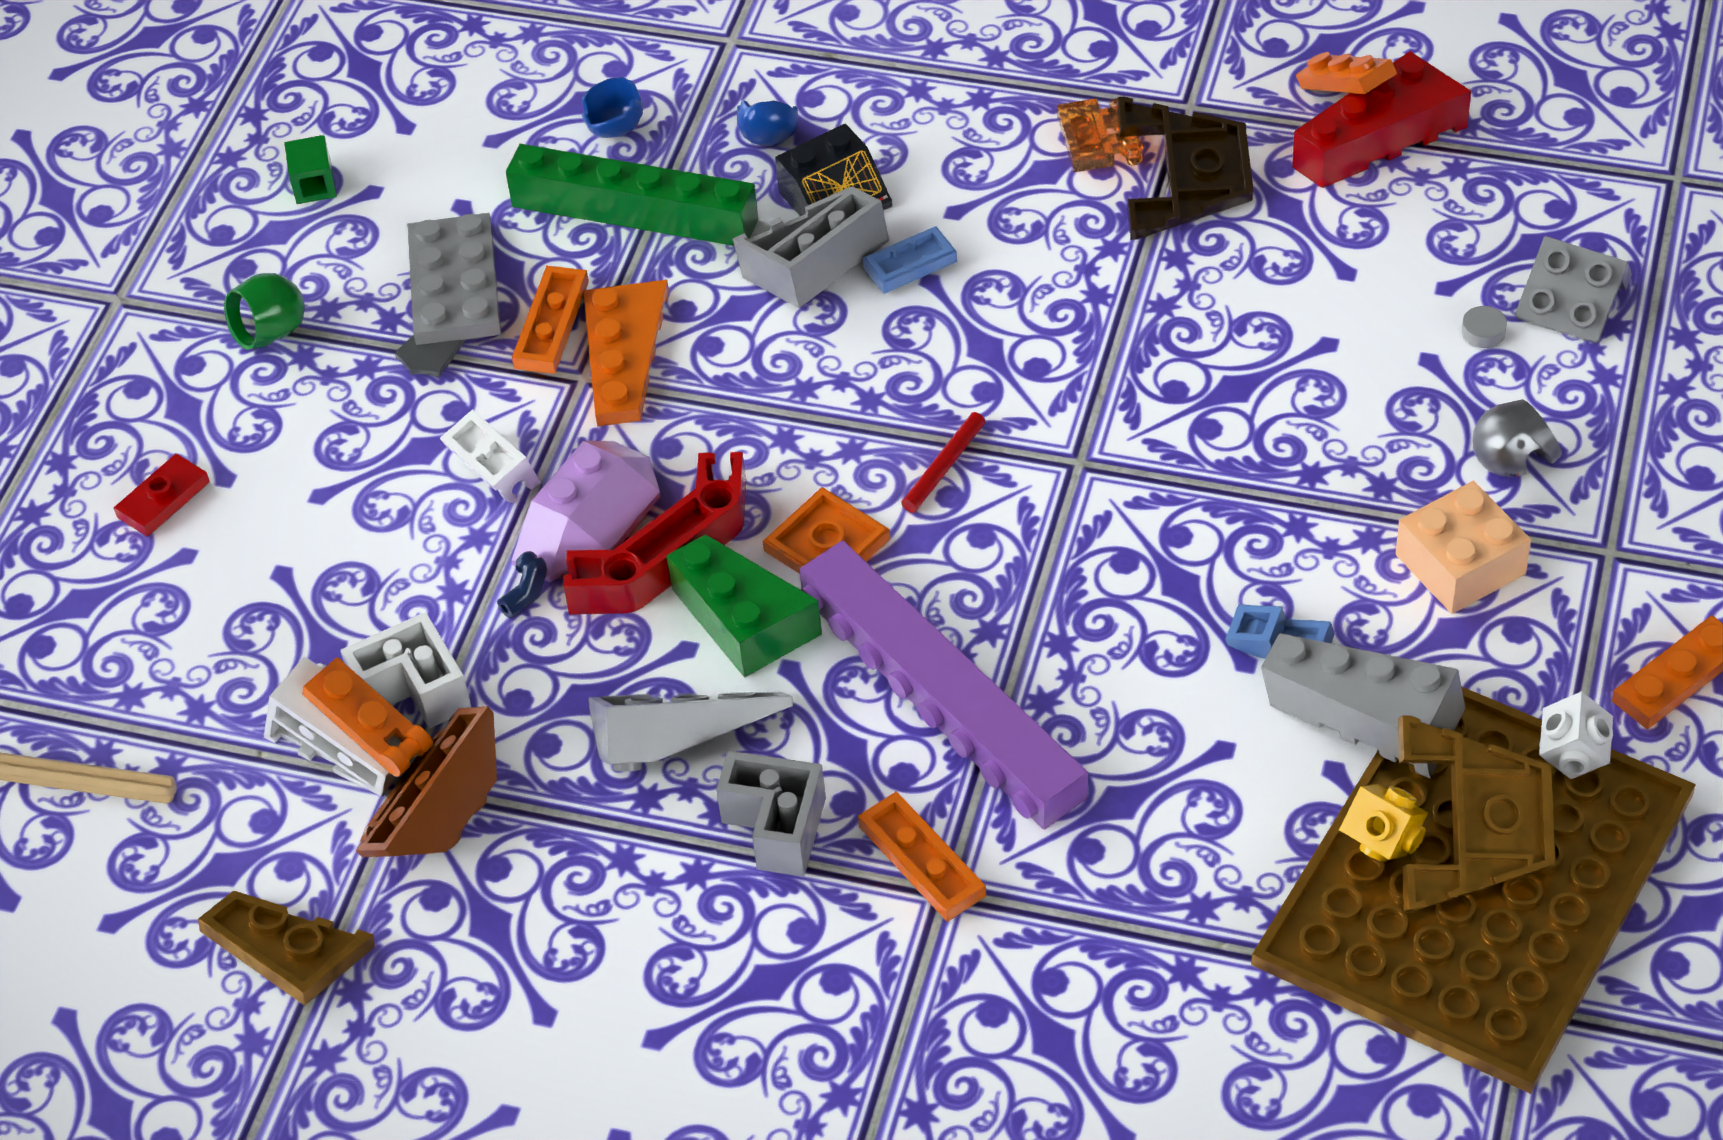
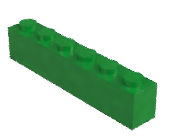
M519 144L505 171L511 204L514 208L734 246L733 238L744 233L749 239L759 219L755 184L526 144Z

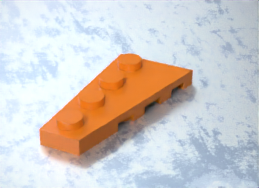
M667 279L583 290L597 427L641 421L650 380L649 370L651 362H654L656 353L655 343L658 330H661L663 321L662 311L664 302H667L669 294Z

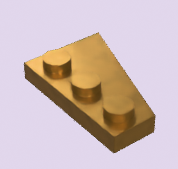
M234 890L198 918L201 933L304 1006L375 947L374 934L359 929L355 934L334 928L333 921L316 917L314 921L288 914L287 907Z

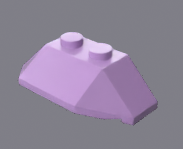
M583 441L532 499L512 557L513 566L516 567V560L522 553L532 551L538 558L542 557L545 560L548 569L545 581L552 582L562 578L561 574L568 573L566 564L567 550H612L621 545L660 498V491L650 457L615 441Z

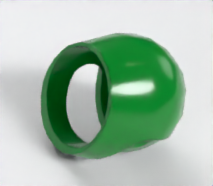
M261 273L250 277L229 291L224 302L225 318L231 335L242 348L248 350L265 348L273 341L288 336L302 323L305 312L304 299L297 285L285 276L276 273ZM242 297L247 302L254 318L255 338L247 332L241 319L240 301Z

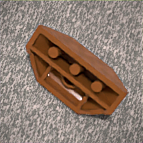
M488 706L458 708L450 717V723L447 727L439 731L432 738L433 746L424 755H418L365 827L360 844L356 849V852L361 857L447 852L459 842L462 836L461 831L472 815L484 806L487 801L486 795L497 781L494 712Z

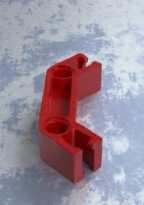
M730 452L732 474L729 475V480L714 479L712 465L716 464V455L714 453H698L696 488L617 548L612 550H567L566 564L568 574L564 575L563 587L569 615L625 614L635 612L671 586L667 561L668 554L705 534L723 545L735 538L742 531L745 518L746 473L743 452Z

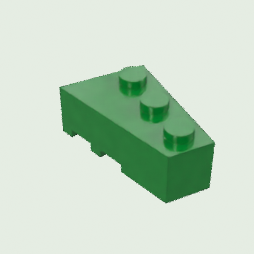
M705 534L667 555L672 590L744 678L822 635L819 601L708 535Z

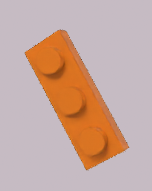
M1325 52L1307 61L1308 67L1295 75L1301 89L1366 94L1395 76L1397 72L1391 59L1373 58L1372 55L1354 57L1349 53L1338 56Z
M546 265L512 355L514 369L556 374L584 297L583 290L587 289L589 283L587 270Z
M1713 615L1709 616L1615 688L1612 702L1645 729L1651 728L1723 672V623Z
M897 791L858 815L859 828L947 922L986 897V885Z

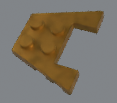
M1402 715L1398 718L1399 763L1450 764L1454 848V865L1407 864L1403 866L1404 912H1413L1555 865L1552 769L1550 764L1493 744L1485 745L1463 737L1462 733L1447 728L1440 729L1420 722L1421 719L1410 715Z

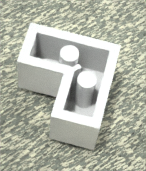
M426 612L340 650L344 663L391 705L411 697L429 729L449 720L458 708L471 707L464 675Z

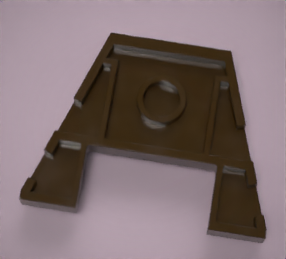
M1118 97L1117 113L1120 137L1163 135L1170 197L1128 199L1127 213L1130 240H1137L1252 201L1254 190L1246 124L1244 122L1193 112L1192 116L1170 112L1169 107L1153 103L1151 108L1133 104V98Z

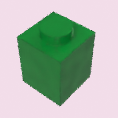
M325 135L284 142L288 174L296 204L337 197L333 168Z

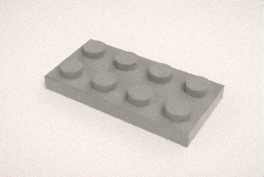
M490 212L408 223L413 334L416 345L501 335Z

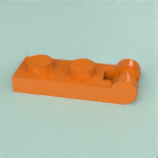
M338 657L303 686L302 695L395 777H399L410 767L409 761L415 755L422 756L433 746L432 738L421 726L413 725ZM393 736H396L401 741L397 747L390 746L387 743Z

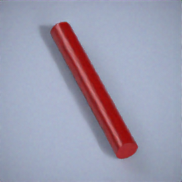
M972 412L904 497L901 505L906 511L915 513L985 425V418L980 413Z

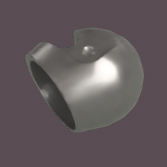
M1524 399L1498 404L1485 411L1473 430L1472 443L1475 456L1485 469L1497 476L1516 477L1527 474L1526 459L1531 451H1534L1541 458L1552 464L1562 455L1560 445L1546 422L1534 407Z

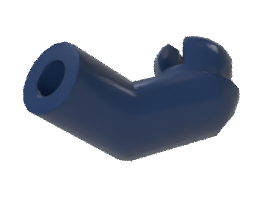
M532 551L522 553L516 560V570L522 573L519 585L497 600L499 609L508 618L514 617L541 595L548 569L545 560L542 557L538 558Z

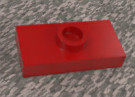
M175 453L114 506L113 509L118 519L148 537L210 483L206 471Z

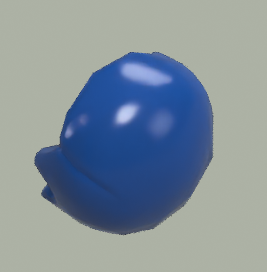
M624 77L608 78L597 83L582 97L584 108L582 113L583 120L588 130L597 137H622L636 128L643 115V102L638 89L633 81Z
M774 100L758 102L751 106L747 101H742L741 105L737 106L739 131L745 139L753 144L767 147L782 144L793 136L797 129L798 108L796 106L792 108L786 103Z

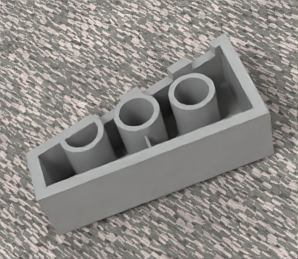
M1279 633L1261 666L1270 706L1318 728L1324 725L1339 731L1342 739L1355 745L1359 741L1377 748L1380 756L1395 763L1399 760L1398 718L1402 715H1410L1421 719L1420 722L1454 731L1465 710L1459 670L1456 668ZM1410 763L1415 766L1417 773L1427 778H1431L1437 764Z

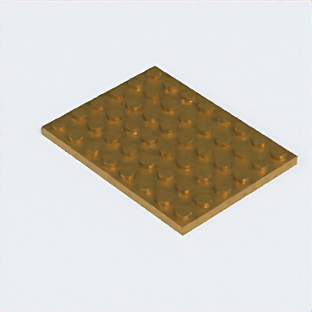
M1462 687L1465 710L1454 731L1462 733V736L1485 745L1493 744L1549 764L1539 755L1541 719ZM1611 749L1610 764L1573 779L1568 778L1551 765L1555 865L1413 912H1404L1403 866L1407 864L1454 865L1450 764H1437L1431 778H1427L1417 773L1414 765L1399 763V760L1396 763L1380 756L1379 750H1377L1252 953L1251 965L1531 1094L1690 803L1696 784ZM1379 784L1386 789H1389L1390 786L1400 788L1417 799L1415 803L1417 807L1428 812L1422 825L1426 829L1425 836L1414 853H1408L1405 857L1387 859L1386 862L1378 861L1364 854L1359 849L1360 842L1339 830L1360 786Z

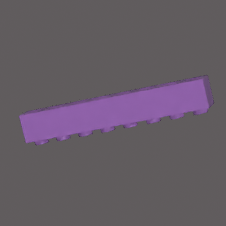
M843 540L800 568L801 590L819 601L820 615L828 621L836 637L841 641L847 640L858 650L862 661L868 668L880 671L888 679L890 687L898 697L909 699L918 708L922 719L931 728L938 727L949 738L951 746L962 758L969 757L980 768L982 776L993 788L1000 787L1011 798L1015 809L1021 816L1026 819L1032 818L1045 830L1087 799L1088 771Z

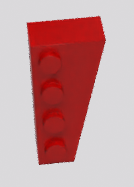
M1409 51L1393 62L1397 72L1395 76L1366 94L1348 93L1295 130L1292 168L1321 188H1324L1369 169V163L1377 159H1387L1389 161L1401 156L1402 149L1418 142L1425 146L1437 141L1439 133L1452 129L1455 133L1468 127L1471 90Z

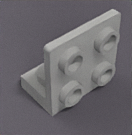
M1544 236L1515 315L1519 320L1591 343H1598L1619 288L1626 290L1632 276L1629 263L1619 258Z

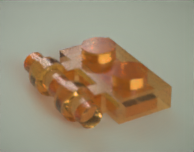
M1097 98L1057 105V119L1073 172L1114 166V154L1118 153L1124 156L1127 164L1131 166L1141 163L1143 159L1141 154L1143 144L1140 136L1120 137L1117 113L1118 98L1111 100L1109 108L1100 109ZM1112 128L1117 133L1108 134L1107 129Z

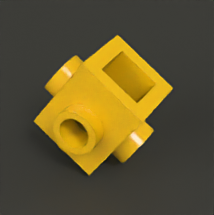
M1379 784L1360 786L1339 830L1360 842L1359 849L1364 854L1378 861L1386 862L1387 859L1405 857L1408 853L1412 854L1417 850L1425 836L1426 829L1422 825L1428 812L1415 805L1417 799L1400 788L1390 786L1389 789H1386Z

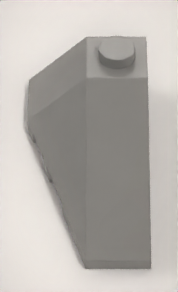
M784 692L718 694V700H709L708 695L684 693L671 697V702L663 703V698L651 697V694L589 697V709L599 759L607 764H613L614 771L641 770L642 762L658 761L793 706V696Z

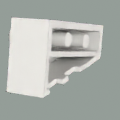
M304 656L269 696L264 738L276 743L282 737L300 746L297 750L299 756L311 761L315 755H318L336 764L333 767L335 774L382 796L397 777L384 769L302 695L303 686L326 667V665L321 663L315 664ZM393 736L387 743L390 746L397 747L401 741L396 736Z

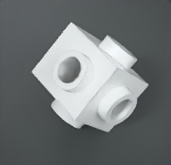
M1582 691L1544 707L1539 755L1570 779L1610 764L1613 716Z

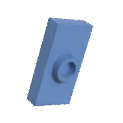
M934 226L863 257V269L881 292L885 294L956 263L957 251L937 226Z

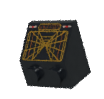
M846 123L775 157L779 193L799 216L806 214V206L851 186L880 200L883 210L892 207V199L868 147Z

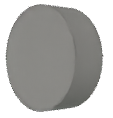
M1477 306L1471 308L1463 317L1462 336L1465 341L1475 347L1491 348L1497 346L1505 338L1506 317L1494 307Z

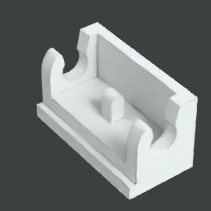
M473 409L440 437L441 441L495 491L498 490L500 495L510 503L516 501V495L512 493V489L517 482L521 481L530 490H533L541 483L527 457Z

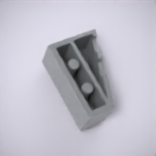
M851 186L806 206V214L784 223L780 217L769 222L770 230L749 239L745 233L733 238L742 277L797 308H801L862 262L863 257L874 253L889 241L880 200Z

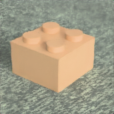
M1473 480L1399 519L1395 555L1451 614H1454L1526 575L1531 538Z

